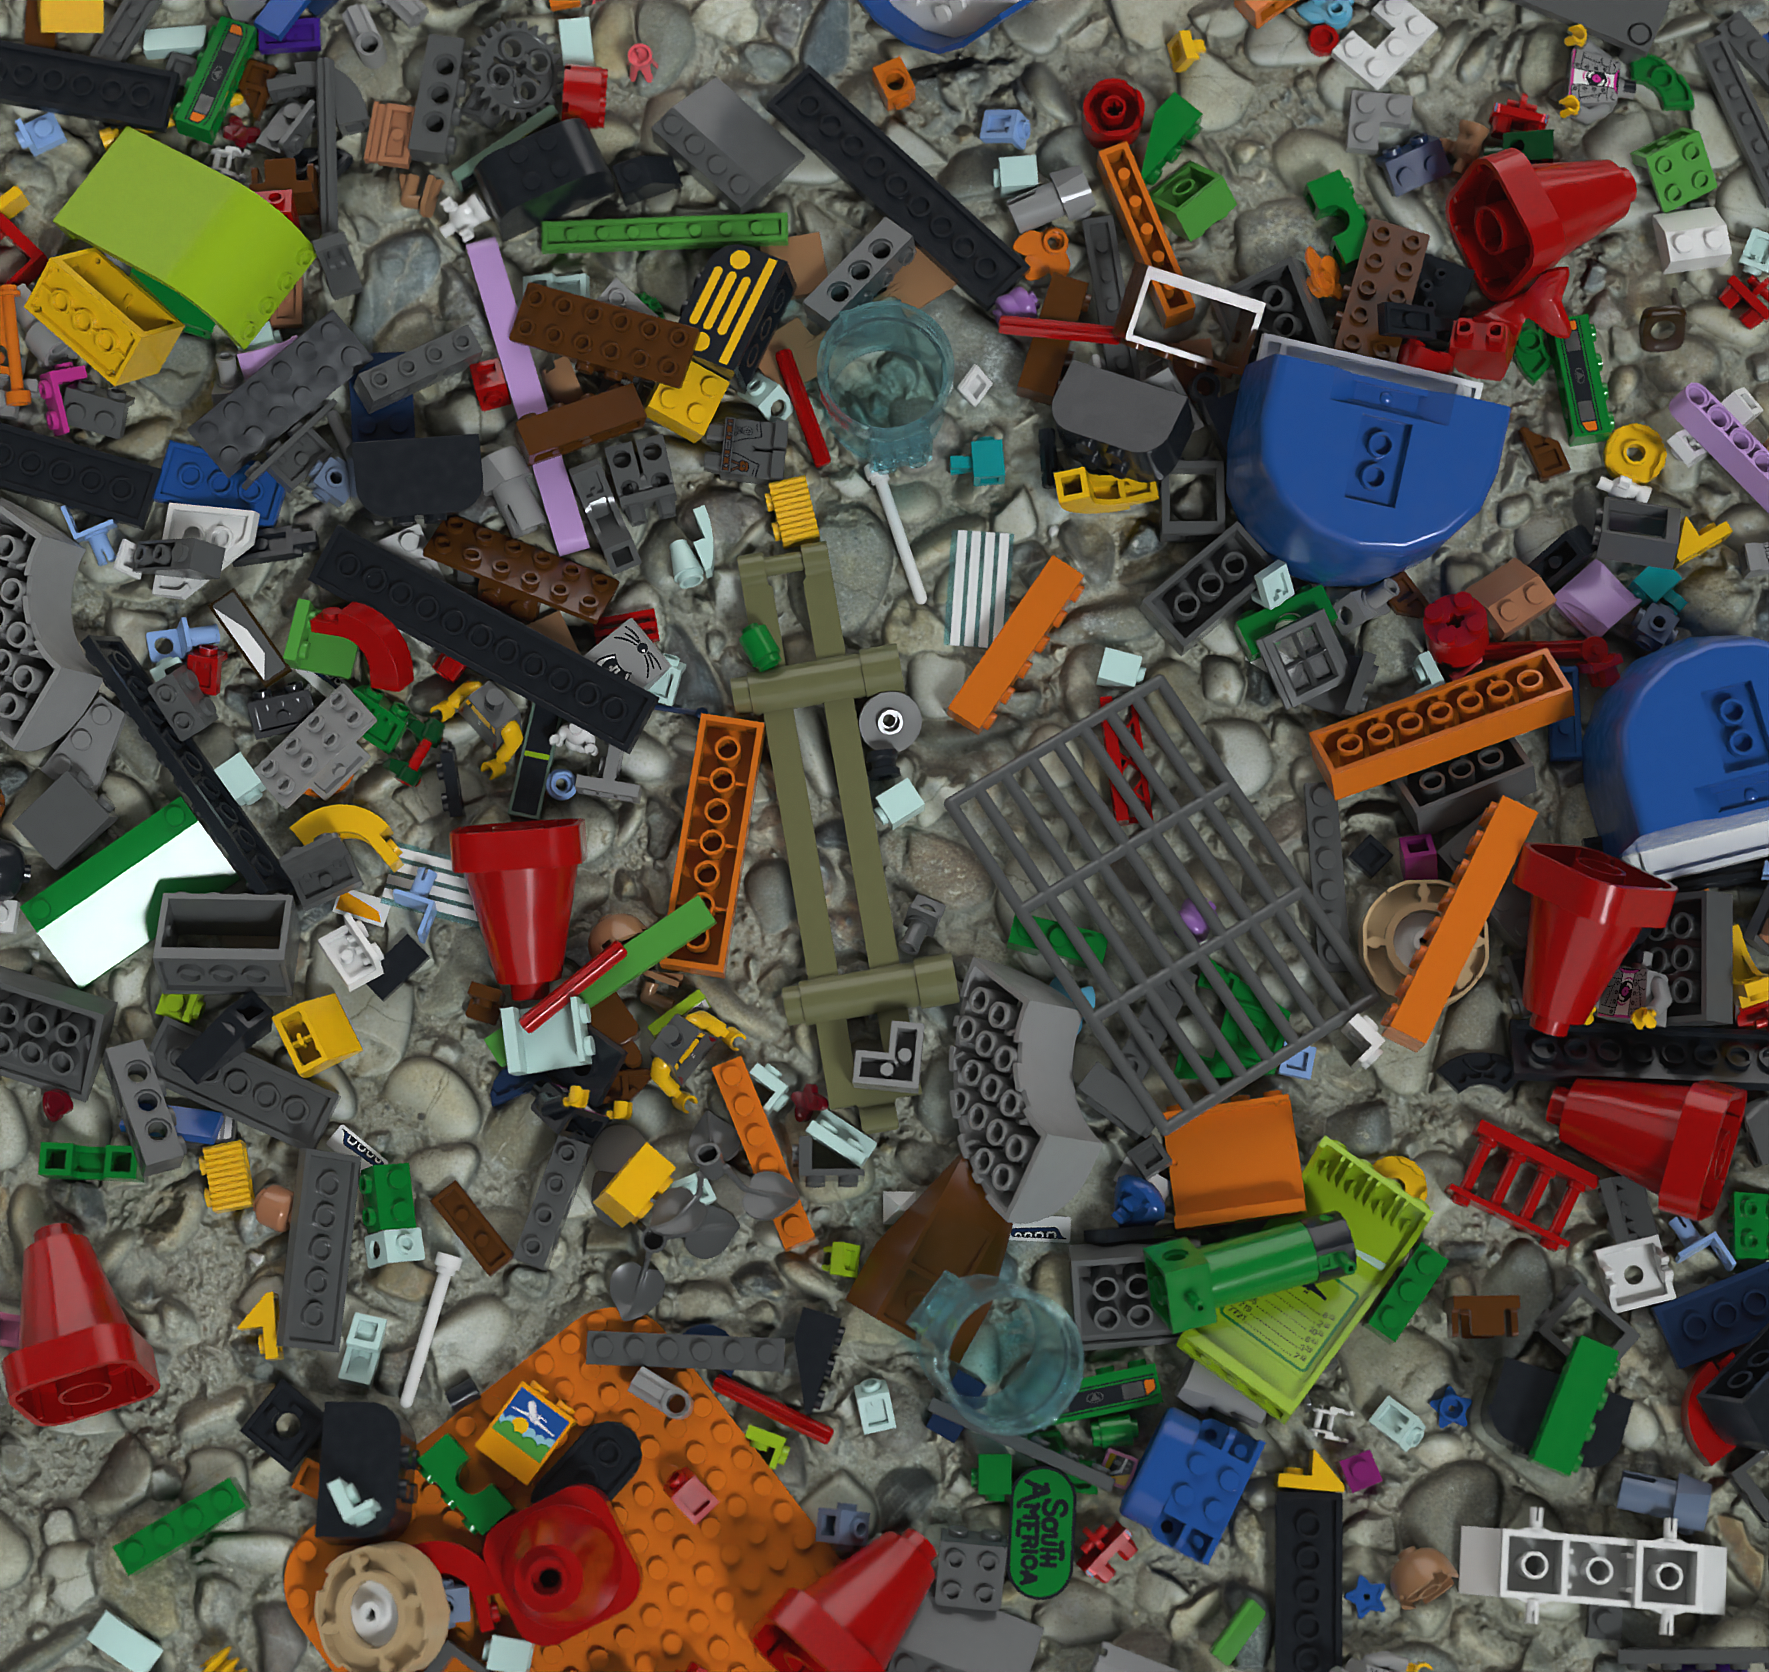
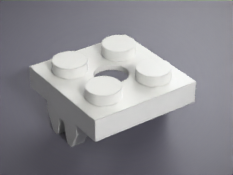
M1658 1235L1593 1251L1608 1307L1616 1314L1676 1299L1672 1284L1674 1273L1668 1267L1669 1256L1665 1251L1663 1252ZM1635 1265L1642 1270L1643 1278L1639 1284L1632 1285L1625 1280L1624 1272L1628 1266Z

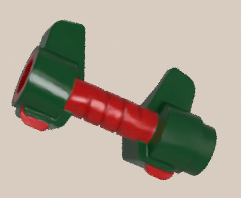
M431 717L424 723L414 718L407 719V727L412 732L416 743H418L409 762L389 758L383 763V768L395 775L394 778L411 788L418 786L421 782L422 772L419 768L429 749L437 748L443 741V731L446 726Z

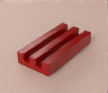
M654 608L600 618L597 624H593L596 645L602 641L603 637L609 636L618 628L601 630L600 627L622 624L630 618H633L634 621L650 619L649 622L638 623L642 630L652 629V634H646L652 642L660 641Z

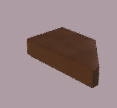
M248 59L238 86L255 121L260 122L270 97L266 80L274 79L278 75L279 70L275 66Z
M1526 427L1519 428V436L1540 483L1566 474L1571 470L1559 441L1548 436L1543 437L1529 431V428Z
M1402 571L1391 578L1398 584L1400 592L1386 603L1396 615L1423 619L1424 610L1430 603L1407 573Z
M651 1068L619 1070L602 1105L614 1104V1101L632 1102L651 1081Z

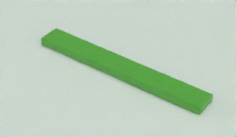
M787 212L541 221V251L543 254L723 248L729 245H744L748 247L789 245Z
M697 895L624 944L623 946L628 952L627 956L577 997L583 999L584 1004L588 1003L591 1009L717 924L701 896ZM503 1027L486 1037L484 1041L499 1065L504 1067L507 1065Z

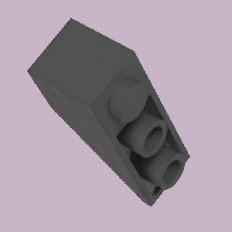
M197 538L138 541V546L134 553L132 572L197 580L220 579L226 548Z

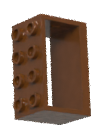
M1135 261L1112 334L1120 337L1119 343L1130 348L1143 351L1144 347L1148 346V352L1173 361L1174 355H1177L1178 362L1201 370L1205 364L1207 365V371L1231 379L1233 373L1243 376L1266 303ZM1150 279L1241 308L1224 362L1133 334Z

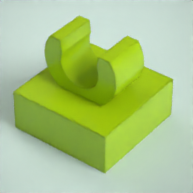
M833 1241L832 1246L823 1248V1252L832 1253L830 1265H822L821 1269L829 1271L831 1275L857 1278L861 1246Z

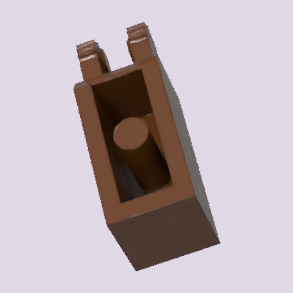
M614 992L590 1009V1024L628 1052L624 1060L628 1068H640L644 1058L634 1041L639 1039L641 1029L617 992Z

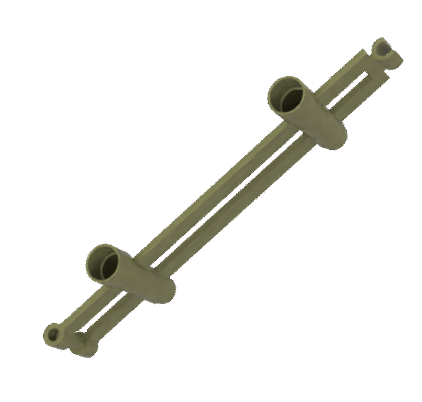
M826 541L801 545V551L764 557L763 552L737 556L748 625L752 623L766 625L781 650L779 655L782 659L775 667L760 672L756 667V671L747 672L746 676L730 678L736 716L754 713V716L764 714L808 980L799 981V985L782 988L788 1026L806 1023V1026L816 1025L830 1110L857 1106L860 1113L862 1130L866 1135L896 1130L899 1128L895 1105L896 1099L922 1095L921 1083L919 1084V1094L854 1088V1062L846 1019L877 1014L884 1053H889L892 1021L910 1022L908 1008L921 1006V1009L960 1003L951 952L913 958V962L900 964L854 703L855 698L867 697V699H870L881 692L898 691L905 693L897 643L859 649V653L846 655ZM805 570L806 578L803 581L816 660L786 665L773 587L768 584L767 577ZM824 704L869 963L868 970L839 974L794 715V709Z

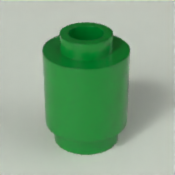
M752 623L741 631L742 636L738 641L753 667H757L760 672H763L781 662L782 659L779 655L781 650L766 625Z
M1129 1412L1097 1416V1420L1090 1421L1093 1447L1101 1446L1102 1449L1130 1446L1134 1445L1133 1438H1139L1137 1419L1130 1418Z

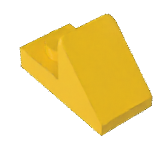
M1685 516L1680 522L1679 545L1673 569L1680 567L1725 541L1733 532L1728 522L1725 521L1718 526L1713 522L1697 532L1688 517Z
M266 1292L237 1327V1330L240 1331L263 1329V1334L258 1336L260 1354H265L266 1360L270 1361L284 1359L283 1347L276 1346L280 1308L279 1296L275 1292Z
M1315 1449L1310 1450L1308 1475H1304V1469L1284 1467V1473H1275L1274 1487L1339 1493L1344 1492L1345 1485Z

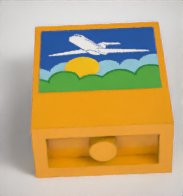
M534 1380L530 1385L524 1381L519 1384L474 1445L527 1486L532 1485L538 1477V1471L571 1426H575L578 1422L572 1417L575 1410L561 1400L554 1404L546 1398L549 1391Z

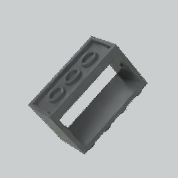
M186 892L163 893L153 953V961L163 994L246 995L253 990L257 995L293 996L301 928L293 895L281 893L272 895H253L251 893L220 894L217 892H210L208 894H191ZM179 935L280 936L279 949L177 947Z

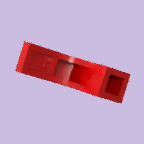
M353 601L342 610L337 607L325 608L310 620L311 632L344 637L355 643L362 650L369 664L371 688L400 692L414 681L412 658L403 636L395 625L377 610Z
M1733 1351L1717 1362L1720 1367L1719 1369L1712 1362L1703 1363L1690 1378L1682 1397L1681 1424L1691 1450L1704 1467L1713 1466L1736 1447L1720 1439L1696 1398L1736 1356Z
M427 1541L410 1545L422 1552L433 1563L439 1573L456 1576L469 1587L474 1598L481 1633L498 1629L497 1622L501 1621L500 1608L497 1601L492 1602L491 1595L498 1594L499 1591L486 1566L484 1557L465 1545L451 1541Z

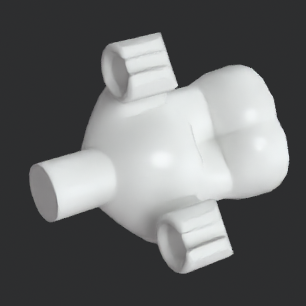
M477 193L472 194L461 205L454 202L450 196L440 202L444 207V211L449 212V222L439 228L445 238L457 232L466 243L475 237L473 233L474 227L492 218L487 206Z
M1623 475L1614 480L1601 476L1596 487L1608 492V497L1647 503L1652 491L1651 487L1639 485Z
M570 722L563 724L557 733L549 738L552 746L561 747L564 741L566 747L572 751L586 753L587 755L591 754L592 756L598 754L595 736Z

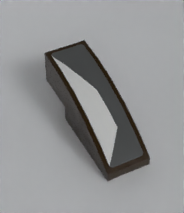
M235 588L208 605L265 688H268L292 671Z

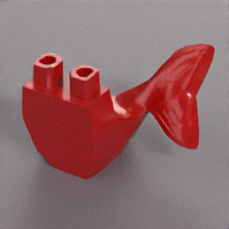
M1557 267L1548 269L1540 274L1525 293L1497 303L1470 319L1459 318L1458 321H1454L1448 354L1454 358L1452 365L1459 373L1475 379L1501 381L1510 366L1522 326L1526 319L1533 320L1547 333L1555 337L1569 339L1572 333L1571 324L1562 303L1563 294L1569 279V268Z

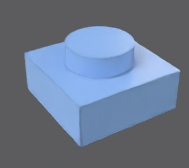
M1286 1041L1283 1042V1047L1287 1045ZM1309 1046L1280 1064L1277 1074L1309 1081L1312 1075L1316 1047Z

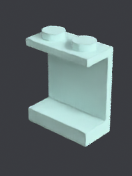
M577 996L570 997L571 1002L530 1034L520 1025L519 1018L533 1007L524 1009L515 1007L501 1008L508 1073L519 1076L592 1064L591 1055H595V1043L593 1037L588 1035L587 1023L591 1022V1012L588 1003L584 1004V1000Z

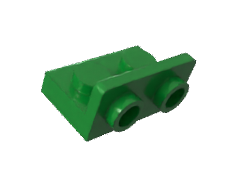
M364 684L354 688L352 692L377 718V722L362 737L388 755L393 753L407 729V719L417 718L410 713V709L406 705L396 701L393 702L384 696L385 693L382 689L371 688V684Z

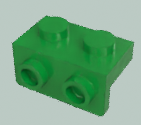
M409 1163L373 1165L361 1170L358 1185L364 1199L362 1220L363 1224L367 1227V1233L374 1234L383 1230L416 1228Z

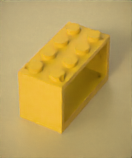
M95 247L51 257L24 305L25 309L114 387L158 374L185 327L181 321Z

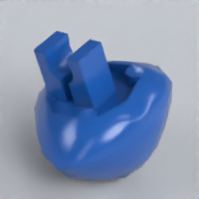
M1126 1174L1118 1177L1114 1189L1115 1211L1111 1216L1117 1221L1119 1227L1154 1225L1164 1219L1166 1205L1161 1193L1154 1184L1142 1177Z

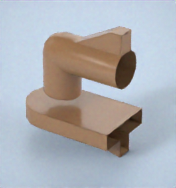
M400 174L401 205L405 208L420 210L422 217L431 218L439 193L445 182L436 179L433 175H428L423 195L418 196L416 193L420 177L414 174Z
M651 968L643 973L647 977L677 988L682 985L684 974L659 972ZM645 980L640 993V1001L651 1006L661 1017L673 1008L675 1000L656 993L659 983Z

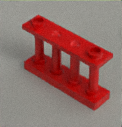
M1483 1119L1478 1121L1471 1134L1478 1137L1477 1142L1479 1145L1460 1186L1453 1183L1446 1186L1444 1192L1451 1195L1449 1200L1464 1208L1471 1205L1540 1239L1538 1244L1550 1251L1557 1252V1249L1564 1250L1568 1248L1570 1241L1560 1237L1577 1198L1584 1191L1590 1192L1595 1190L1601 1177ZM1498 1147L1508 1152L1506 1156L1509 1159L1489 1201L1471 1193L1491 1149L1495 1150ZM1527 1161L1537 1166L1536 1172H1538V1175L1517 1216L1501 1208V1205L1520 1164H1525ZM1557 1176L1567 1181L1565 1186L1568 1188L1547 1231L1530 1221L1549 1180Z

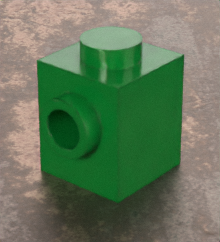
M978 1454V1468H971V1488H978V1495H985V1501H1005V1495H1012L1011 1454Z

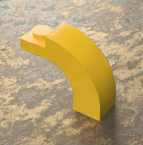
M1085 467L1054 473L1059 504L1064 510L1083 514L1117 512L1131 509V505L1160 500L1157 481L1143 483L1128 478L1118 479L1112 475H1093L1088 473Z
M337 804L321 807L306 814L289 827L304 846L313 842L320 834L336 832L342 840L358 839L369 844L394 873L404 865L399 858L403 853L391 838L387 842L385 841L394 834L390 826L378 815L358 806Z
M1733 924V1003L1743 1009L1769 1000V974H1764L1758 970L1749 955L1739 924Z

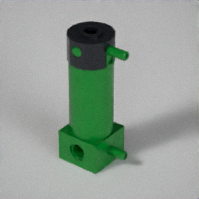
M1336 1210L1299 1219L1295 1223L1198 1248L1187 1237L1143 1248L1151 1308L1173 1334L1217 1323L1215 1310L1217 1308L1311 1283L1318 1284L1355 1273L1357 1268L1356 1251L1350 1229L1344 1217Z

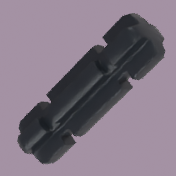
M1042 428L1038 431L1039 444H1041L1039 453L1041 472L1043 473L1041 476L1042 487L1044 489L1056 488L1054 473L1058 471L1056 444H1054L1056 435L1054 428Z

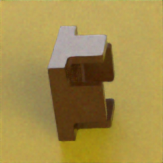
M294 158L266 159L264 161V183L258 167H251L252 184H249L250 190L262 192L292 189L298 216L319 215L318 173L314 163L307 164L308 180L300 181L297 180L296 161Z
M1520 1295L1451 1296L1443 1300V1309L1447 1319V1338L1459 1337L1458 1313L1460 1314L1462 1339H1492L1494 1336L1504 1335V1313L1506 1318V1337L1514 1338L1519 1335L1518 1309H1520Z

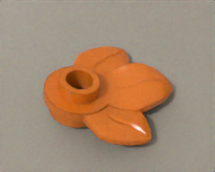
M1049 227L1042 232L1029 230L1015 240L1012 249L1025 256L1024 261L1031 266L1030 272L1024 276L1025 280H1039L1048 273L1052 277L1053 272L1066 276L1069 272L1070 260L1066 254L1069 240L1062 229ZM1049 238L1056 240V248H1051L1048 245Z
M1307 247L1305 261L1311 271L1310 276L1306 278L1309 290L1317 298L1331 296L1336 301H1340L1343 288L1338 282L1341 277L1338 263L1330 255L1321 258L1313 247Z

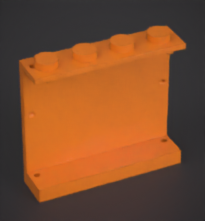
M1272 1090L1264 1092L1263 1098L1250 1099V1095L1231 1097V1102L1215 1105L1176 1131L1164 1136L1166 1151L1173 1160L1172 1165L1169 1166L1176 1214L1174 1216L1175 1229L1178 1232L1308 1214L1289 1094H1282V1090ZM1179 1104L1166 1107L1167 1112L1162 1113L1168 1120L1181 1112L1182 1109Z

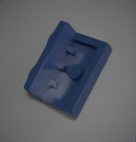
M1427 133L1418 134L1410 139L1411 143L1402 147L1397 145L1387 148L1382 152L1383 156L1375 159L1377 166L1383 167L1392 196L1398 197L1451 172L1439 137L1428 135Z

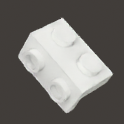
M348 912L343 915L344 926L321 937L317 941L319 947L349 992L384 974L380 962L384 959V956L375 942L370 944L367 940L369 934L362 921L359 919L355 922Z
M1358 1013L1341 1030L1363 1053L1351 1066L1354 1071L1360 1066L1366 1070L1383 1053L1379 1047L1386 1041L1377 1032L1379 1028L1376 1023L1368 1016L1364 1015L1361 1017Z

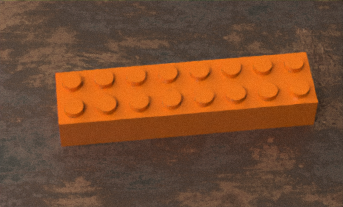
M1544 648L1309 732L1312 757L1332 796L1337 801L1574 716L1573 689L1548 648Z
M701 713L667 916L699 895L717 921V924L660 961L661 969L725 979L766 732L764 722Z
M1504 795L1497 803L1491 801L1488 808L1486 807L1478 822V825L1483 828L1482 830H1477L1475 835L1471 837L1464 851L1469 856L1467 859L1463 858L1462 862L1458 864L1450 879V882L1455 883L1453 888L1449 887L1447 892L1443 894L1436 908L1441 913L1439 917L1435 916L1433 921H1430L1422 938L1427 940L1425 945L1421 944L1419 949L1415 951L1408 965L1413 971L1411 975L1407 973L1405 978H1402L1394 994L1399 999L1397 1003L1393 1002L1391 1007L1387 1008L1380 1022V1025L1385 1027L1381 1036L1415 1053L1426 1045L1539 812Z

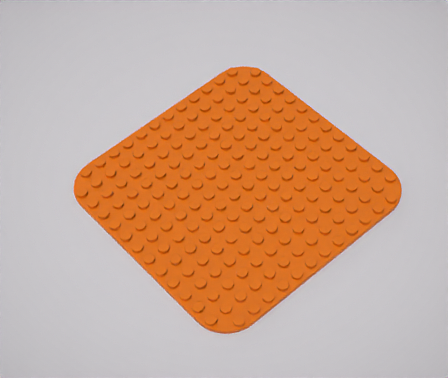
M608 1307L591 1311L579 1317L481 1394L482 1398L461 1409L416 1445V1450H419L421 1457L445 1434H452L473 1458L460 1472L459 1480L462 1488L470 1494H477L490 1483H494L516 1508L508 1515L510 1516L530 1506L532 1491L536 1484L590 1426L601 1422L614 1421L628 1426L637 1435L642 1450L640 1468L611 1503L641 1563L644 1575L641 1592L626 1610L558 1645H535L530 1672H675L676 1669L685 1672L691 1660L700 1664L708 1672H777L754 1648L748 1637L749 1631L788 1588H796L801 1591L843 1562L829 1543L815 1541L816 1526L772 1469L769 1468V1465L756 1448L749 1446V1439L745 1437V1434L695 1369L645 1367L681 1390L686 1391L694 1401L692 1413L683 1420H676L627 1391L641 1367L586 1364L588 1331L667 1334L658 1323L647 1315L634 1320L624 1321L617 1307ZM534 1380L549 1391L546 1398L554 1404L561 1400L575 1410L572 1417L578 1422L575 1426H571L538 1471V1477L532 1485L527 1486L474 1445L519 1384L524 1381L530 1385ZM682 1395L674 1396L669 1403V1408L674 1414L682 1412L686 1406L685 1398ZM685 1466L695 1474L719 1501L696 1525L692 1523L662 1489L668 1477L676 1470H681ZM415 1470L414 1483L418 1486L417 1503L412 1504V1516L406 1531L395 1541L408 1545L427 1541H451L465 1545L484 1557L483 1548L487 1535L482 1536L479 1532L475 1535L472 1534L462 1522V1519L466 1516L460 1509L456 1507L452 1510L441 1498L440 1494L444 1492L436 1482L432 1485L429 1484L420 1472ZM315 1524L302 1535L289 1555L284 1575L285 1597L292 1616L332 1671L350 1672L344 1666L336 1667L323 1649L315 1619V1597L317 1591L323 1590L324 1583L329 1574L325 1571L333 1560L339 1555L367 1545H331L315 1537ZM545 1568L544 1571L547 1570L549 1573L547 1577L553 1583L558 1584V1572L553 1568ZM440 1573L441 1578H453V1582H462L456 1576ZM469 1589L471 1621L456 1622L455 1627L448 1629L444 1643L451 1639L487 1666V1661L482 1660L486 1640L492 1641L494 1634L520 1639L525 1638L518 1632L500 1593L491 1595L492 1602L497 1601L500 1608L501 1621L497 1622L498 1629L481 1633L474 1598ZM454 1657L444 1672L474 1671ZM427 1667L415 1672H424L427 1669Z

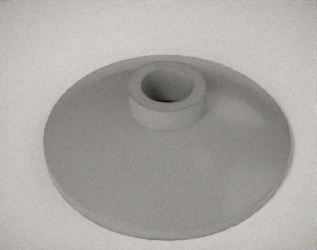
M887 691L874 695L865 703L859 715L861 736L874 750L891 748L897 749V752L908 748L916 740L921 730L922 718L917 704L908 695L898 691ZM888 714L893 715V721L890 724L883 723L884 716Z

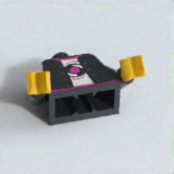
M539 1080L531 1089V1095L535 1097L531 1110L560 1136L593 1145L606 1123H611L612 1119L629 1120L632 1116L633 1103L614 1101L613 1111H611L609 1107L598 1109L588 1103L590 1090H582L580 1086L573 1085L569 1089L562 1085Z

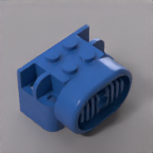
M1169 1407L1163 1414L1145 1449L1131 1483L1123 1496L1119 1512L1122 1516L1146 1527L1150 1537L1156 1542L1201 1565H1208L1266 1442L1255 1440L1214 1419L1201 1421L1176 1407Z

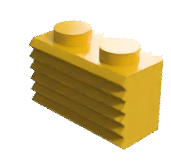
M805 475L768 483L769 493H765L764 497L768 512L774 511L777 521L771 523L775 542L781 540L783 549L820 541L819 529Z
M237 1140L202 1147L204 1155L199 1156V1166L201 1174L203 1176L207 1175L209 1188H204L207 1207H212L213 1212L217 1214L253 1207L255 1195L246 1142Z

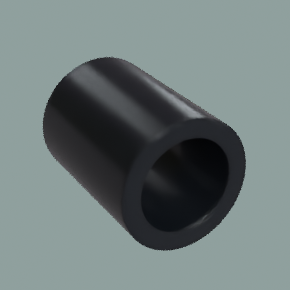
M471 1377L444 1392L455 1412L482 1398Z

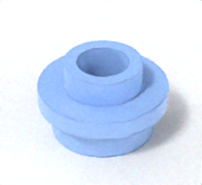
M567 769L552 771L545 783L547 793L553 799L560 801L571 798L576 793V777ZM558 779H562L566 783V788L563 791L558 790L556 787Z

